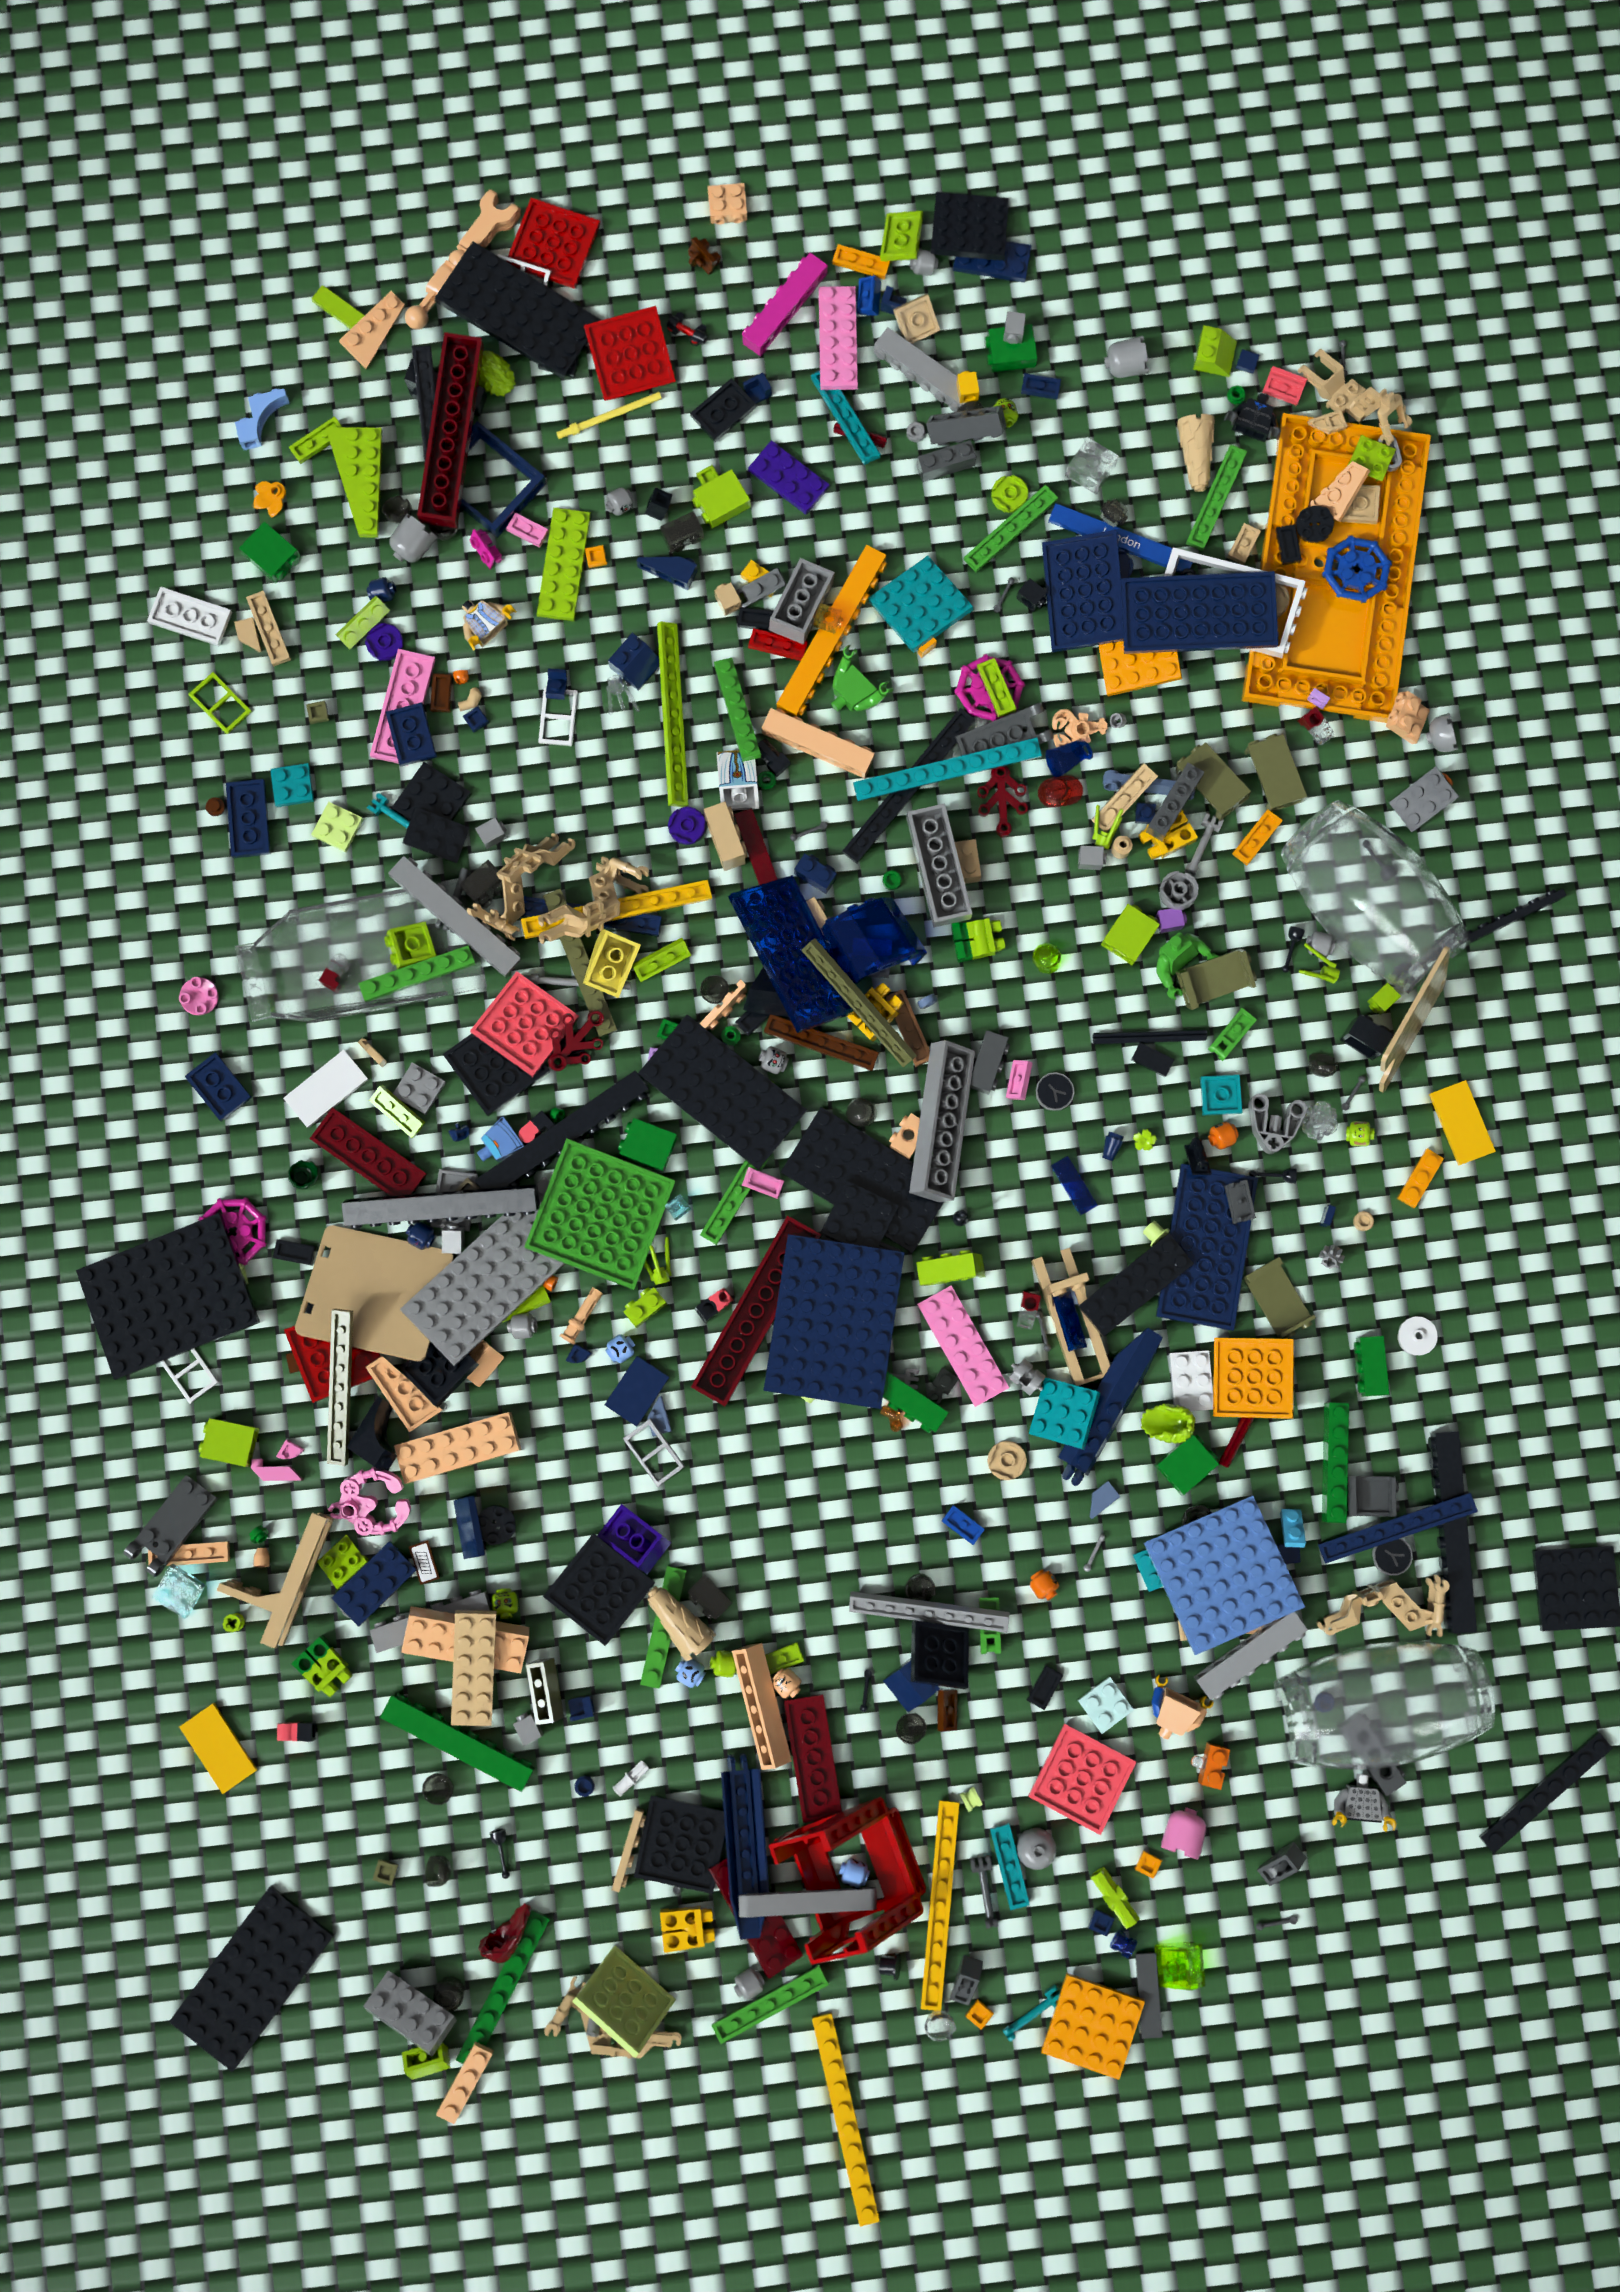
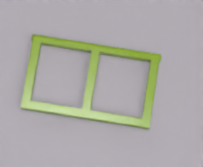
M214 672L188 693L226 734H229L252 712ZM214 678L228 693L208 710L194 695ZM232 696L245 709V712L226 728L212 713Z

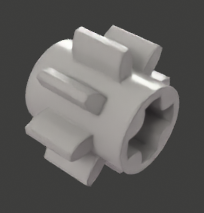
M1325 1245L1319 1254V1258H1322L1321 1264L1329 1269L1339 1268L1340 1263H1343L1345 1258L1344 1255H1341L1343 1250L1336 1245Z

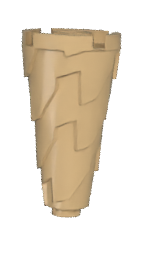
M1196 414L1177 420V429L1179 431L1180 445L1183 448L1188 480L1195 492L1205 491L1206 487L1209 486L1215 417L1210 414H1201V417H1196Z
M655 1586L647 1593L650 1607L661 1620V1624L671 1636L670 1639L685 1661L692 1659L689 1654L693 1652L697 1656L714 1640L713 1637L716 1636V1633L697 1616L695 1617L683 1604H680L666 1589Z

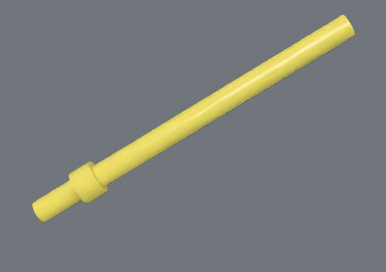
M657 392L577 424L575 422L570 424L568 428L556 432L557 437L561 439L571 434L573 436L577 435L584 429L662 399L661 395Z

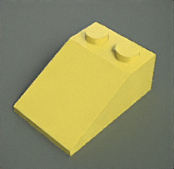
M608 930L600 931L583 984L619 998L641 945Z

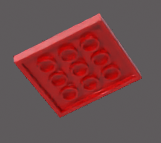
M531 198L508 257L551 270L549 281L575 289L598 232L600 220ZM506 261L511 265L515 266L516 268L521 269V265ZM525 267V273L545 278L546 273Z
M656 306L584 325L604 401L676 382Z
M295 1326L285 1329L284 1332L312 1403L329 1397L331 1342L300 1336L297 1334ZM352 1347L351 1388L373 1379L366 1366L381 1357L380 1353Z

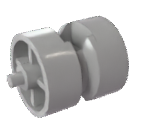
M1025 1358L1019 1365L1014 1363L1011 1365L1013 1372L1008 1378L1016 1385L1021 1384V1389L1029 1396L1035 1390H1043L1041 1382L1046 1376L1038 1369L1033 1370V1365Z

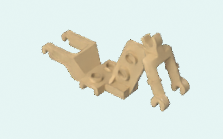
M1322 349L1315 353V357L1319 356L1321 363L1334 373L1329 379H1321L1305 365L1298 369V373H1303V377L1307 378V381L1316 387L1319 395L1323 399L1329 400L1326 403V408H1331L1334 411L1342 410L1343 414L1347 412L1359 423L1378 409L1379 426L1383 433L1380 439L1382 441L1386 440L1387 446L1394 441L1390 424L1388 423V416L1395 409L1397 410L1398 422L1400 424L1403 422L1406 429L1412 424V419L1406 414V406L1403 404L1400 394H1394L1392 391L1387 394L1385 388L1380 393L1372 387L1366 390L1353 379L1345 384L1343 366Z
M552 833V838L545 837L537 846L525 844L523 850L515 848V854L511 858L505 857L503 860L506 865L496 873L498 878L502 880L504 914L499 916L498 911L494 909L486 912L477 903H473L474 909L467 908V913L473 917L480 918L483 923H487L494 929L504 933L506 938L515 941L516 938L512 934L515 931L519 932L520 929L513 924L525 913L521 875L524 872L532 873L536 871L542 863L552 866L556 865L575 848L574 839L568 838V843L562 842L556 849L549 851L559 841V836Z
M602 857L601 864L596 863V870L600 872L589 877L594 901L583 906V913L564 904L540 915L538 923L541 927L544 926V921L552 924L565 918L561 924L539 934L540 943L544 944L545 939L551 942L564 935L579 938L585 934L588 938L591 936V931L597 928L600 931L604 930L605 922L620 915V902L617 899L613 882L623 886L624 889L634 891L635 895L649 892L647 886L640 885L631 881V879L621 876L620 870L642 880V874L646 877L649 876V869L645 866H632L631 863H626L616 857L610 860Z
M1436 1574L1433 1575L1434 1582L1430 1578H1426V1584L1429 1586L1427 1609L1419 1608L1397 1582L1392 1579L1374 1586L1369 1584L1364 1590L1352 1591L1353 1594L1346 1595L1338 1612L1325 1616L1323 1618V1625L1320 1621H1317L1316 1624L1327 1635H1334L1339 1631L1360 1624L1362 1604L1371 1607L1377 1605L1379 1600H1382L1386 1607L1409 1631L1428 1625L1426 1627V1634L1428 1636H1432V1629L1437 1628V1636L1442 1637L1443 1629L1441 1628V1623L1444 1620L1445 1593L1449 1590V1583L1447 1580L1442 1579L1441 1587V1579Z
M573 1977L567 1994L556 2009V2014L545 2027L544 2033L546 2036L549 2035L552 2029L554 2036L558 2035L561 2030V2024L565 2017L568 2016L571 2007L581 2013L584 2028L587 2032L589 2016L572 2002L586 1982H583L582 1986L577 1988L574 1985L577 1977ZM601 2027L599 2029V2036L592 2037L587 2035L591 2054L611 2055V2057H633L619 2043L611 2044L612 2037ZM654 2031L635 2058H642L653 2046L671 2047L673 2040H676V2045L680 2046L681 2034L678 2032Z

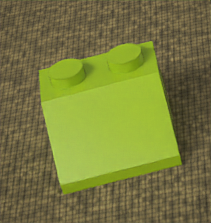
M1204 325L1199 338L1193 370L1229 377L1237 341L1223 329Z

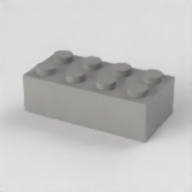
M800 558L770 618L769 631L804 645L832 588L835 572Z
M389 1970L363 2006L370 2014L432 2057L457 2021L454 2015Z

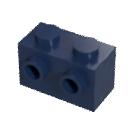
M804 853L794 868V875L825 894L828 893L837 878V873L833 867L828 864L824 866L812 854L808 856Z

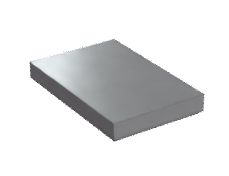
M439 1169L436 1192L455 1191L467 1177L477 1185L475 1179L478 1178V1174ZM468 1184L463 1190H467L471 1185ZM458 1217V1220L446 1221V1218H440L437 1222H431L430 1226L444 1228L447 1224L457 1223L459 1226H465L466 1232H470L472 1219Z

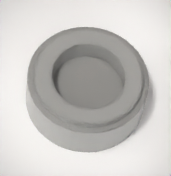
M919 422L909 424L906 433L908 439L912 442L923 440L925 427Z

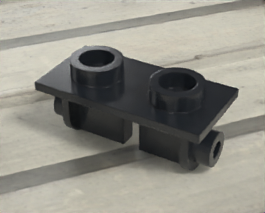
M1194 1137L1190 1145H1184L1192 1175H1211L1202 1140Z

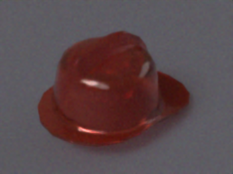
M1072 776L1049 778L1044 780L1038 789L1040 802L1050 808L1075 804L1083 795L1081 782Z

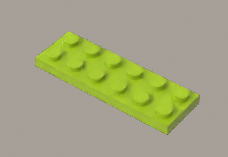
M553 508L537 617L575 621L591 518L590 512Z

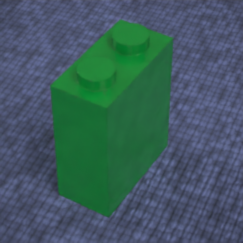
M1032 324L1024 325L1022 343L1017 344L1003 341L1005 327L988 329V334L984 337L985 348L989 349L987 364L988 366L991 365L992 372L1036 367L1037 352Z
M265 521L239 547L243 556L275 584L286 576L287 571L291 567L296 566L301 558L298 550Z
M633 1118L632 1122L629 1121L626 1126L625 1132L627 1135L625 1140L622 1139L619 1144L620 1156L664 1172L677 1141V1134Z
M1191 1435L1186 1442L1179 1443L1155 1464L1163 1476L1183 1496L1219 1465L1216 1461L1218 1459L1211 1450L1207 1451L1203 1446L1205 1443L1198 1435Z

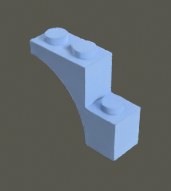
M273 389L271 392L256 393L248 397L253 418H242L240 421L235 422L239 443L243 450L262 446L261 433L266 420L275 410L290 404L285 389Z

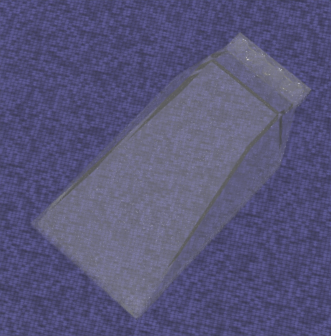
M458 879L436 882L435 884H442L448 890L446 893L452 898ZM404 889L289 910L255 942L235 946L252 1022L277 1018L317 1023L486 989L487 983L480 955L469 946L475 965L368 1002L364 1001L358 983L397 970L396 965H392L390 961L391 948L386 947L384 940L389 929L426 921L436 956L467 946L455 933H451L449 928L447 931L443 930V923L440 929L436 928L438 918ZM462 891L459 900L462 902L461 906L467 910L464 892ZM326 968L340 976L338 983H340L341 989L338 993L321 985L318 981Z

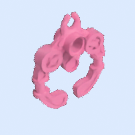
M375 1467L367 1471L359 1470L353 1476L345 1478L340 1486L342 1493L340 1501L331 1504L328 1508V1512L338 1508L340 1513L338 1515L331 1513L330 1517L348 1520L354 1524L356 1532L364 1536L369 1534L385 1535L388 1531L397 1532L398 1528L406 1521L410 1514L411 1505L409 1500L399 1499L396 1502L395 1510L397 1517L390 1519V1523L384 1524L382 1521L376 1523L374 1517L368 1513L377 1506V1499L374 1496L361 1495L359 1492L362 1489V1484L366 1483L368 1478L373 1477L375 1481H385L387 1489L392 1493H397L404 1488L401 1478L390 1471L380 1470Z

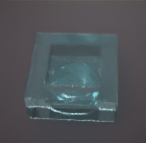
M680 1194L665 1205L675 1221L691 1210Z

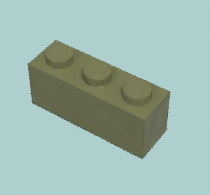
M554 1658L536 1660L526 1664L536 1725L553 1723L564 1718Z

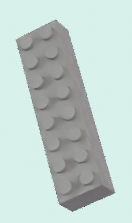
M947 1040L931 1043L909 1191L911 1194L936 1202L954 1201L975 1056L974 1050Z

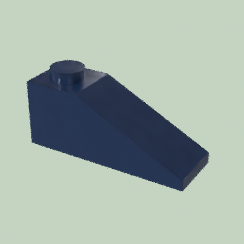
M638 557L636 560L638 568L687 591L698 572L697 564L690 558Z

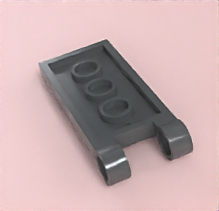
M1042 703L1034 704L955 736L961 755L1033 738H1038L1039 744L1054 739L1051 729L1036 735L1030 717L1044 712ZM1024 726L1027 727L1026 732H1023L1022 730Z
M185 1475L136 1539L125 1548L124 1555L134 1560L142 1549L146 1547L158 1556L149 1564L146 1571L153 1577H157L218 1498ZM155 1542H158L157 1547L153 1546Z

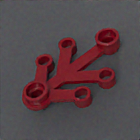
M1007 766L992 769L990 780L977 790L978 797L984 799L988 796L989 790L997 783V792L986 804L980 805L978 813L982 817L988 816L992 807L998 802L1000 822L996 827V833L1003 838L1009 836L1012 830L1011 824L1007 821L1006 801L1016 809L1019 815L1026 814L1028 810L1026 803L1019 802L1005 790L1006 783L1015 790V794L1019 797L1024 796L1027 791L1024 784H1018L1010 777V770ZM1002 770L1004 775H998L997 771ZM1018 788H1023V789H1024V792H1023V793H1019V792L1017 791V789H1018ZM983 789L986 791V794L981 795L979 791ZM1018 807H1025V811H1020ZM986 808L988 812L982 813L981 809ZM1005 825L1008 829L1003 831L1001 826Z
M599 1010L589 1012L588 1020L575 1036H573L574 1017L569 1013L562 1016L566 1036V1046L562 1051L559 1040L562 1036L560 1030L557 1028L550 1030L549 1036L552 1039L553 1053L548 1058V1064L552 1070L561 1071L567 1064L582 1063L586 1065L591 1061V1057L587 1052H582L579 1056L568 1055L574 1050L593 1048L600 1050L603 1047V1041L599 1037H595L591 1041L580 1042L593 1026H600L603 1023L604 1016ZM594 1014H598L597 1020H592ZM566 1017H571L569 1023L565 1022ZM553 1032H559L557 1037H552ZM600 1041V1045L596 1047L594 1042ZM587 1055L588 1059L586 1061H582V1056ZM556 1058L561 1059V1062L559 1064L554 1063V1060Z

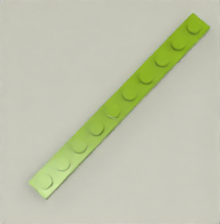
M660 621L657 623L668 806L687 807L689 805L677 624Z

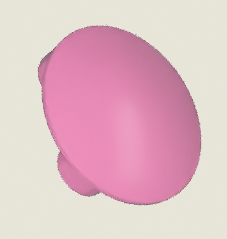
M193 977L182 986L179 995L182 1007L193 1015L208 1014L216 1007L219 998L216 986L210 980L201 977Z

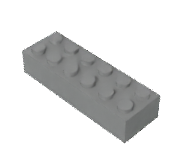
M945 803L907 812L906 820L933 928L971 919L972 910Z

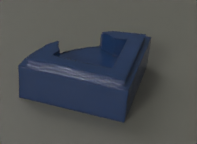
M575 1344L566 1361L570 1363L584 1362L592 1355V1352Z

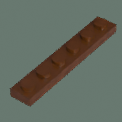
M775 1015L769 1016L764 1029L765 1034L869 1071H873L879 1054L877 1051Z

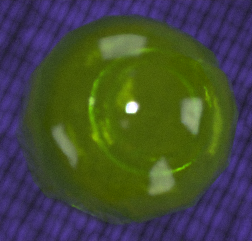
M1046 942L1034 949L1032 960L1039 972L1051 974L1056 972L1061 966L1062 955L1056 945Z

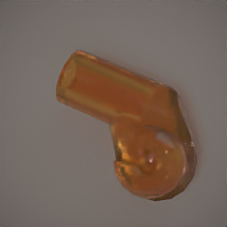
M884 1405L880 1414L889 1418L890 1428L893 1432L900 1431L903 1427L901 1414Z

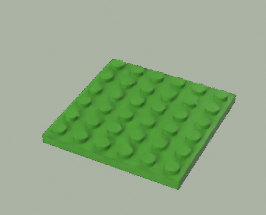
M566 1138L524 1248L634 1290L675 1180Z

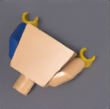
M1158 1675L1155 1678L1157 1687L1154 1689L1151 1702L1153 1715L1156 1717V1724L1161 1726L1159 1735L1168 1740L1172 1733L1182 1736L1185 1732H1190L1200 1727L1207 1714L1206 1709L1211 1708L1214 1704L1213 1700H1210L1206 1706L1204 1701L1207 1696L1201 1697L1198 1703L1167 1687L1164 1690L1163 1686L1168 1683V1678L1165 1677L1164 1684H1161L1158 1681L1160 1676Z

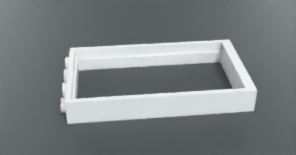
M1173 548L1164 576L1175 575L1179 559L1234 573L1268 571ZM1275 573V583L1297 588L1280 645L1275 648H1252L1247 650L1283 658L1284 653L1288 654L1291 642H1288L1290 635H1294L1296 624L1293 623L1295 617L1299 618L1302 606H1299L1301 599H1305L1308 588H1305V581Z

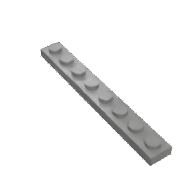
M853 1591L850 1594L849 1612L1008 1632L1010 1612Z

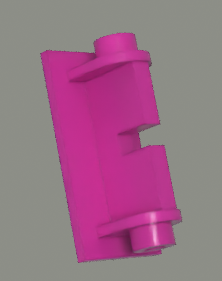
M473 529L470 543L479 553L482 562L491 569L494 562L498 564L503 560L501 558L502 554L495 545L488 547L493 542L486 531L482 529L476 531Z

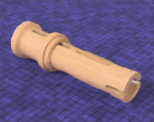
M592 1287L574 1318L569 1319V1325L564 1333L559 1335L561 1338L575 1345V1339L580 1331L585 1329L584 1323L603 1293Z

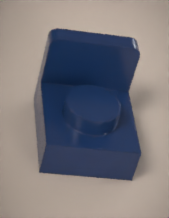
M548 669L546 698L565 700L568 684L567 671Z

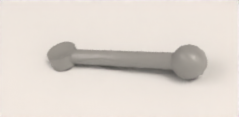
M1100 1534L1088 1563L1083 1567L1084 1571L1089 1572L1091 1570V1564L1105 1534Z

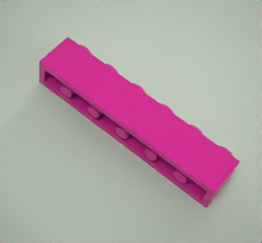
M809 253L806 258L803 257L798 264V268L795 271H791L785 284H781L778 287L776 295L766 302L763 311L758 312L754 317L753 323L744 329L742 333L743 344L761 357L826 277L828 265L812 253Z

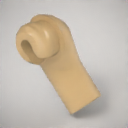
M474 687L470 690L467 700L458 702L460 712L478 706L481 699V692L478 688Z

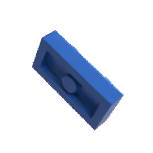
M952 1505L941 1520L972 1545L975 1544L985 1530L954 1505Z

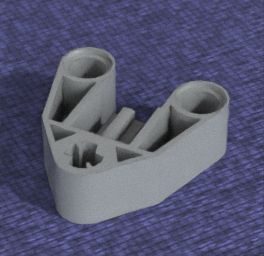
M1256 1094L1248 1102L1252 1133L1265 1153L1274 1154L1295 1137L1307 1112V1105L1301 1100H1295L1287 1106L1282 1135H1280L1282 1117L1270 1115L1269 1129L1266 1132L1269 1100L1264 1094ZM1255 1099H1259L1262 1101V1108H1258L1255 1106ZM1294 1105L1301 1109L1300 1114L1293 1112ZM1270 1141H1273V1144L1276 1145L1274 1148H1271L1272 1146L1268 1144Z

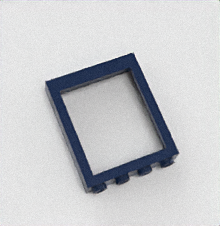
M477 421L472 426L469 451L481 439L531 480L493 523L462 498L461 508L498 538L507 528L514 514H520L547 483L543 474Z

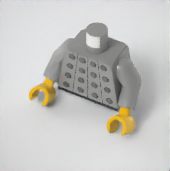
M1357 1774L1356 1785L1346 1784L1345 1788L1334 1799L1335 1817L1332 1819L1333 1825H1336L1337 1820L1341 1821V1827L1346 1824L1347 1820L1382 1823L1383 1820L1384 1824L1382 1827L1387 1832L1388 1827L1386 1824H1390L1394 1831L1396 1821L1392 1819L1389 1806L1383 1794L1377 1788L1368 1786L1369 1775Z

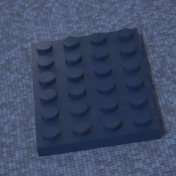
M1111 530L1042 542L1052 652L1123 641L1121 567L1117 531Z

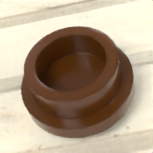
M213 797L207 801L205 808L209 815L216 817L224 812L225 804L220 798Z

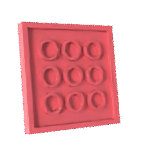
M516 971L470 1032L534 1077L553 1052L552 1039L549 1036L550 1030L553 1028L560 1030L562 1036L559 1040L561 1042L565 1036V1025L562 1022V1016L566 1013L571 1014L574 1017L575 1023L579 1015ZM571 1017L565 1018L566 1023L571 1021ZM553 1032L552 1037H557L559 1032Z
M1064 1723L1028 1797L1101 1835L1136 1761Z

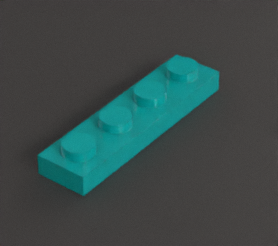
M1010 1824L992 1827L990 1832L1009 1908L1013 1910L1029 1906Z

